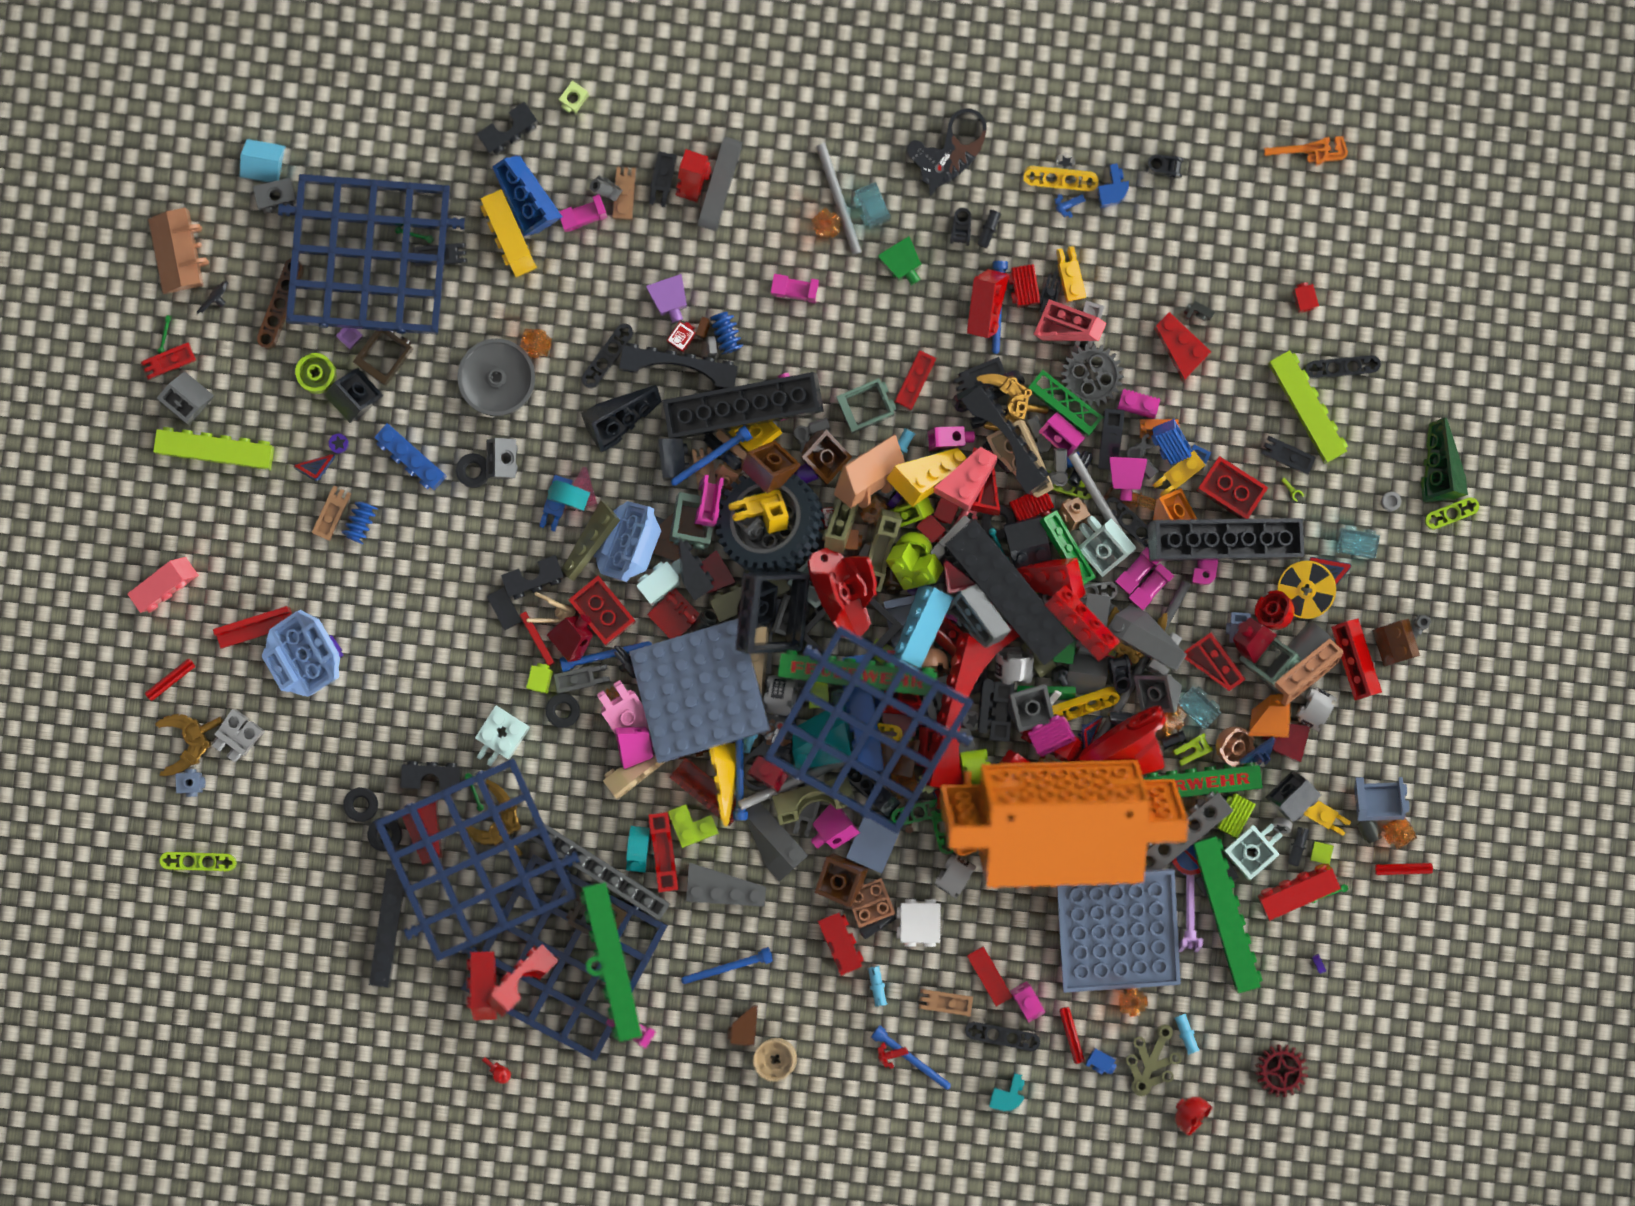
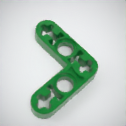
M937 799L915 804L910 812L912 821H909V817H907L903 825L931 819L939 851L945 855L953 853V848H949L950 851L942 849V845L945 844L944 838L939 839V836L946 835V832L941 833L937 829V824L943 821L941 810L939 814L937 811H931V816H928V810L925 806L929 804V808L934 807ZM904 807L898 808L892 812V822L896 823L897 820H895V816L898 815L897 812L902 813ZM916 807H921L924 810L922 818L914 816L913 811Z

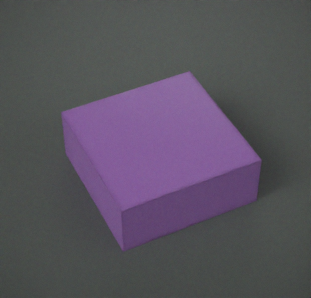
M343 328L336 335L350 350L364 337L354 328Z

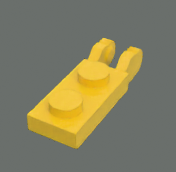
M1068 247L1067 252L1070 262L1066 263L1062 248L1057 249V266L1066 302L1085 299L1086 293L1074 247Z
M1192 451L1190 458L1178 462L1152 486L1154 488L1159 487L1165 480L1170 482L1171 486L1161 492L1160 496L1162 497L1173 489L1176 490L1206 465L1197 453Z
M778 489L769 493L743 498V500L730 503L728 507L731 511L745 508V511L738 512L732 516L733 521H741L746 518L749 519L763 515V508L766 504L783 501L785 508L786 505L781 491Z
M1317 801L1315 805L1309 807L1304 812V816L1341 836H1344L1345 832L1343 829L1332 825L1334 820L1338 819L1348 826L1351 824L1350 820L1339 815V812L1320 801Z

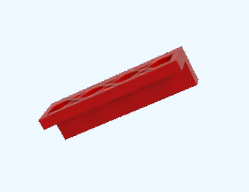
M285 606L212 630L214 635L217 636L220 649H224L268 635L272 627L292 615L290 607Z

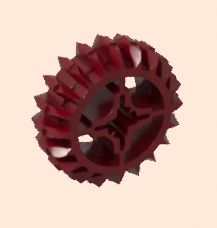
M1277 1044V1051L1274 1050L1273 1046H1270V1054L1265 1050L1263 1051V1054L1266 1056L1265 1059L1260 1056L1258 1057V1060L1262 1061V1065L1255 1064V1067L1261 1068V1071H1256L1255 1075L1262 1076L1257 1082L1261 1083L1264 1081L1265 1083L1261 1088L1264 1090L1269 1086L1267 1093L1271 1094L1275 1090L1276 1097H1279L1280 1091H1282L1283 1097H1287L1286 1091H1289L1290 1095H1294L1293 1088L1297 1091L1301 1090L1297 1085L1298 1083L1305 1085L1301 1077H1308V1074L1302 1073V1070H1308V1066L1301 1065L1306 1062V1059L1299 1060L1298 1058L1301 1057L1302 1053L1298 1052L1294 1055L1296 1048L1292 1047L1288 1051L1289 1046L1286 1044L1283 1050H1281V1045ZM1283 1054L1290 1056L1295 1061L1296 1066H1287L1283 1059ZM1277 1055L1275 1067L1266 1069L1268 1062ZM1281 1065H1283V1068L1291 1069L1283 1072L1282 1077L1280 1073L1272 1072L1279 1070ZM1297 1072L1294 1081L1286 1086L1288 1075ZM1267 1075H1276L1279 1079L1280 1087L1274 1086L1268 1080Z

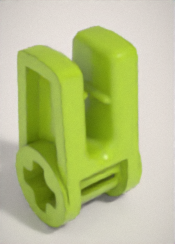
M1205 733L1173 750L1174 755H1178L1189 748L1195 749L1194 753L1179 760L1180 766L1214 750L1206 741Z

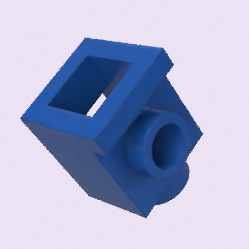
M1093 1048L1085 1063L1088 1067L1091 1064L1094 1065L1092 1069L1100 1074H1103L1105 1071L1112 1075L1117 1066L1114 1064L1116 1061L1114 1058L1096 1048Z

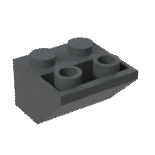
M184 371L166 386L157 399L185 423L191 425L213 399L214 395Z

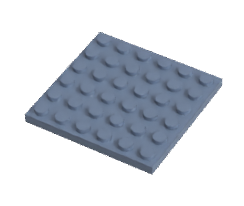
M738 619L629 651L657 763L660 764L770 731L751 654L735 650Z
M1174 868L1145 870L1144 883L1057 886L1064 993L1181 985Z

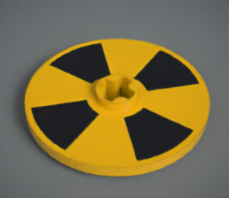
M1300 561L1294 563L1283 572L1279 579L1278 590L1284 592L1292 600L1295 608V617L1303 619L1316 618L1329 610L1335 600L1336 583L1334 577L1325 566L1318 562ZM1308 584L1309 588L1312 589V592H1309L1307 595H1305V591L1302 590V587H1306V585Z

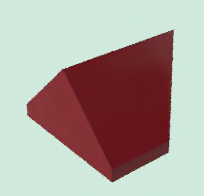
M944 559L945 588L948 594L963 591L976 585L973 580L947 559Z

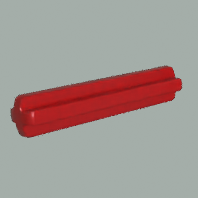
M191 659L184 661L146 691V697L150 701L157 698L195 668Z
M1432 863L1375 865L1376 875L1433 873Z
M1060 1008L1059 1012L1074 1063H1083L1084 1056L1070 1008Z

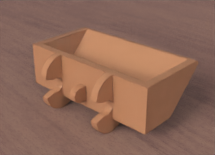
M186 207L166 211L148 219L163 294L204 286L200 267L209 265V260L207 258H198L196 248L202 247V244L195 243L194 233L201 232L202 226L200 224H191L190 214Z
M892 435L843 467L834 495L849 508L858 503L861 508L869 506L871 503L870 495L880 489L885 494L892 491L893 486L886 478L894 466L905 463L896 435Z

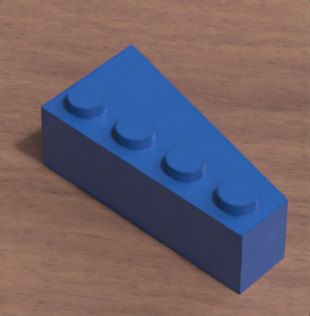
M520 155L504 158L492 166L523 236L539 233L563 217Z

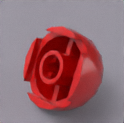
M1279 590L1267 592L1268 595L1264 598L1261 596L1258 599L1254 613L1258 622L1266 628L1281 630L1292 622L1295 612L1294 604L1284 592Z
M1197 1096L1189 1097L1186 1100L1181 1099L1175 1106L1177 1109L1175 1122L1182 1132L1186 1135H1191L1202 1125L1201 1121L1204 1117L1207 1118L1213 1106Z

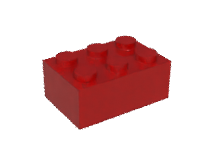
M1219 456L1196 491L1238 518L1248 519L1269 487Z
M599 575L568 599L580 615L585 614L591 619L588 625L606 646L636 622Z

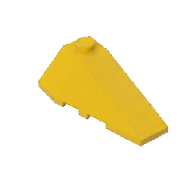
M733 743L709 749L714 772L717 774L714 776L717 791H719L717 797L721 820L724 826L729 824L736 789V747Z

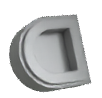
M708 336L706 340L707 357L713 358L717 354L715 336Z

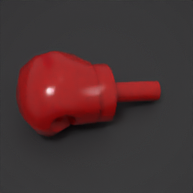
M486 1057L482 1059L491 1068L489 1072L493 1074V1079L500 1084L509 1082L511 1072L507 1067L500 1065L498 1062L493 1064Z

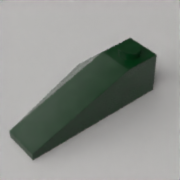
M1444 417L1429 423L1426 442L1428 453L1427 459H1424L1423 463L1426 466L1424 477H1421L1423 502L1448 501L1468 495L1465 472L1447 418Z

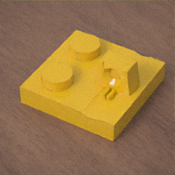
M773 422L746 426L753 438L748 442L744 441L738 444L746 452H749L772 442L782 434V431ZM739 428L732 429L729 432L732 438L736 436Z

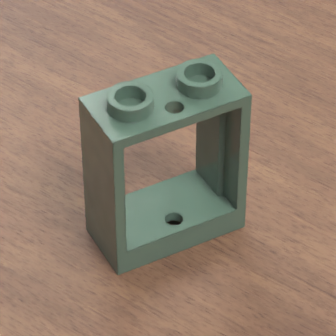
M879 378L836 396L851 434L894 416L895 404L892 399L888 400L886 395L889 392L885 382H881ZM877 387L887 413L857 425L847 399Z
M679 492L676 496L669 541L674 542L675 545H678L677 538L679 537L682 541L687 540L695 549L703 550L710 545L713 527L706 526L705 538L678 533L682 505L698 508L701 496Z
M1276 638L1255 664L1243 656L1239 658L1247 669L1276 690L1278 689L1274 686L1275 682L1302 661L1296 652ZM1272 645L1290 657L1273 678L1255 667Z

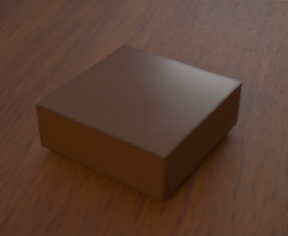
M702 316L695 334L703 340L706 339L712 324L708 318Z

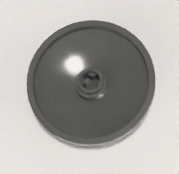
M487 339L477 343L466 352L458 369V386L463 398L473 409L489 416H505L516 412L527 403L535 386V369L529 355L519 345L505 339Z

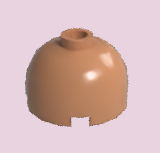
M931 645L921 668L915 667L922 671V667L933 668L934 672L938 673L937 678L943 677V673L949 674L948 657L942 650L935 648L934 645Z
M1237 726L1224 729L1216 739L1217 755L1223 762L1231 766L1239 765V760L1255 749L1253 746L1254 736H1249V731Z

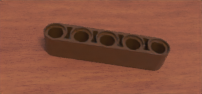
M288 259L283 267L257 335L258 344L266 350L275 347L286 320L289 290H283V284L290 281L289 269L291 259ZM300 261L297 280H301L304 272V267ZM278 300H285L283 308H276ZM271 318H278L276 326H269ZM271 336V342L264 345L262 343L263 337Z

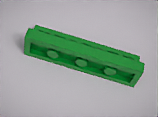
M1043 369L1028 387L1034 396L1052 410L1058 412L1087 437L1090 436L1103 419L1102 415ZM1042 376L1050 381V388L1042 389L1037 385ZM1053 390L1065 392V400L1057 401L1054 398ZM1076 401L1079 403L1081 412H1071L1068 402ZM1092 413L1098 419L1092 426H1089L1084 421V414Z
M1057 510L1039 520L1062 559H1078L1083 584L1096 578Z

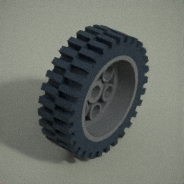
M793 474L781 488H778L784 499L787 513L792 511L791 516L788 517L787 529L768 534L767 528L764 526L763 531L752 539L732 518L734 514L745 511V508L731 511L728 505L732 502L743 500V498L766 492L750 477L740 476L739 480L741 483L733 482L731 484L734 488L733 491L726 490L724 495L728 498L726 501L721 499L719 502L723 509H719L718 516L721 519H717L716 526L720 529L716 530V534L721 538L719 543L724 547L723 550L742 568L750 572L787 571L786 568H789L791 571L797 570L795 564L799 563L803 566L806 563L803 558L805 556L810 557L812 554L810 552L811 548L817 550L819 544L815 542L816 539L822 540L823 537L819 529L824 530L825 524L821 521L825 519V515L821 511L823 507L818 501L820 499L800 477ZM791 530V533L785 536L786 531ZM774 539L773 545L768 546L769 542Z

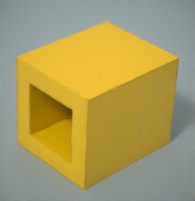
M783 501L764 505L763 521L768 534L787 529L788 514Z

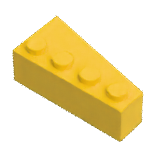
M502 189L480 198L483 203L480 206L484 217L488 216L490 219L487 222L491 233L495 232L497 238L494 240L498 249L503 248L505 253L501 255L505 265L510 264L515 277L536 269L535 262Z
M954 448L896 465L886 479L913 507L933 494L935 486L964 462L967 457L959 448Z

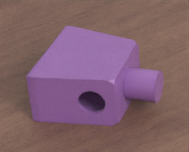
M681 274L646 286L661 316L669 314L672 323L683 320L680 310L686 308L687 303Z

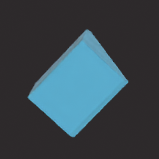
M247 139L240 157V177L264 182L279 180L285 146Z

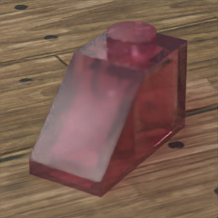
M582 467L573 486L590 492L585 509L597 506L598 503L587 467Z

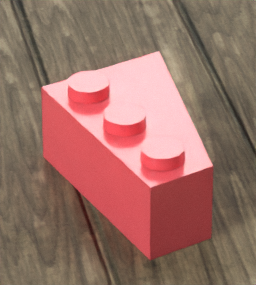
M1049 299L1034 335L1043 341H1099L1106 323L1096 316Z
M979 447L935 486L934 493L969 512L996 465L997 456Z
M186 557L171 560L127 595L140 613L146 611L150 613L158 608L157 604L171 598L173 593L184 588L199 575Z

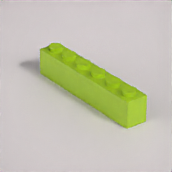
M1289 350L1271 360L1268 365L1324 464H1327L1345 454L1348 445L1344 438H1340L1337 434L1338 428L1335 422L1329 420L1327 416L1329 412L1323 403L1320 404L1317 398L1319 397L1317 390L1308 383V380H1310L1305 370L1300 369L1298 365L1300 361L1295 353L1292 354Z
M163 427L162 430L157 429L153 450L155 454L271 470L274 447L268 441L258 440V443H251V439L239 438V441L231 440L232 437L227 435H220V438L212 437L213 434L201 432V435H195L193 431L184 429L180 433L174 432V428Z

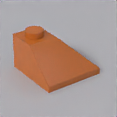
M1182 488L1156 499L1153 521L1198 520Z
M1271 694L1253 708L1249 736L1288 737L1291 702L1284 706L1281 703L1283 694Z

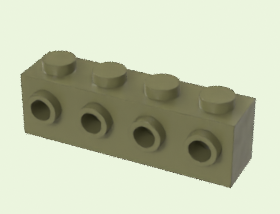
M835 498L833 509L835 510L833 514L830 513L829 527L828 530H824L822 540L825 541L824 548L844 553L859 503L849 508L839 498Z

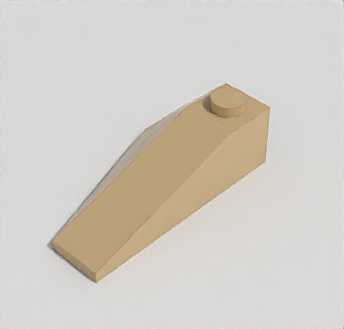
M654 755L653 758L626 769L623 767L616 771L611 769L604 775L606 779L603 782L614 797L620 799L665 762L657 763L656 755Z

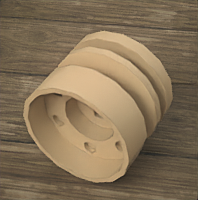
M772 1038L757 1048L753 1064L756 1072L762 1078L768 1081H779L786 1078L794 1070L797 1064V1054L789 1041L782 1038ZM772 1055H780L779 1060L781 1062L773 1063L774 1058Z

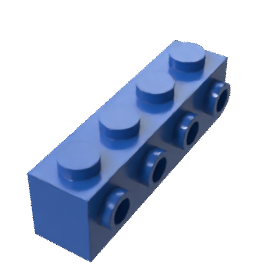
M388 423L374 437L378 440L376 445L383 451L388 449L392 453L390 457L398 464L400 462L404 463L407 466L405 470L412 477L416 474L421 479L419 483L427 490L431 487L435 491L447 477Z

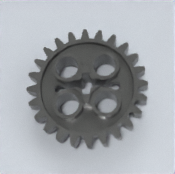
M1095 343L1092 344V348L1085 344L1084 350L1078 346V353L1071 351L1073 357H1066L1069 363L1062 364L1066 371H1062L1061 374L1066 376V378L1062 379L1061 382L1067 383L1065 387L1081 398L1082 401H1088L1089 406H1092L1093 401L1098 406L1100 405V400L1107 403V396L1113 399L1112 392H1119L1116 385L1122 386V383L1118 381V379L1124 378L1122 374H1119L1123 367H1117L1121 362L1120 359L1114 361L1116 353L1109 355L1111 349L1108 348L1103 351L1102 344L1098 349H1096ZM1094 357L1102 359L1100 366H1092L1091 361ZM1084 359L1088 361L1092 371L1097 372L1095 377L1101 390H1097L1091 377L1087 378L1090 374L1084 364ZM1076 366L1084 367L1085 370L1082 375L1074 374ZM1103 374L1110 375V381L1107 384L1100 382V377ZM1085 383L1093 385L1091 392L1086 393L1083 391Z

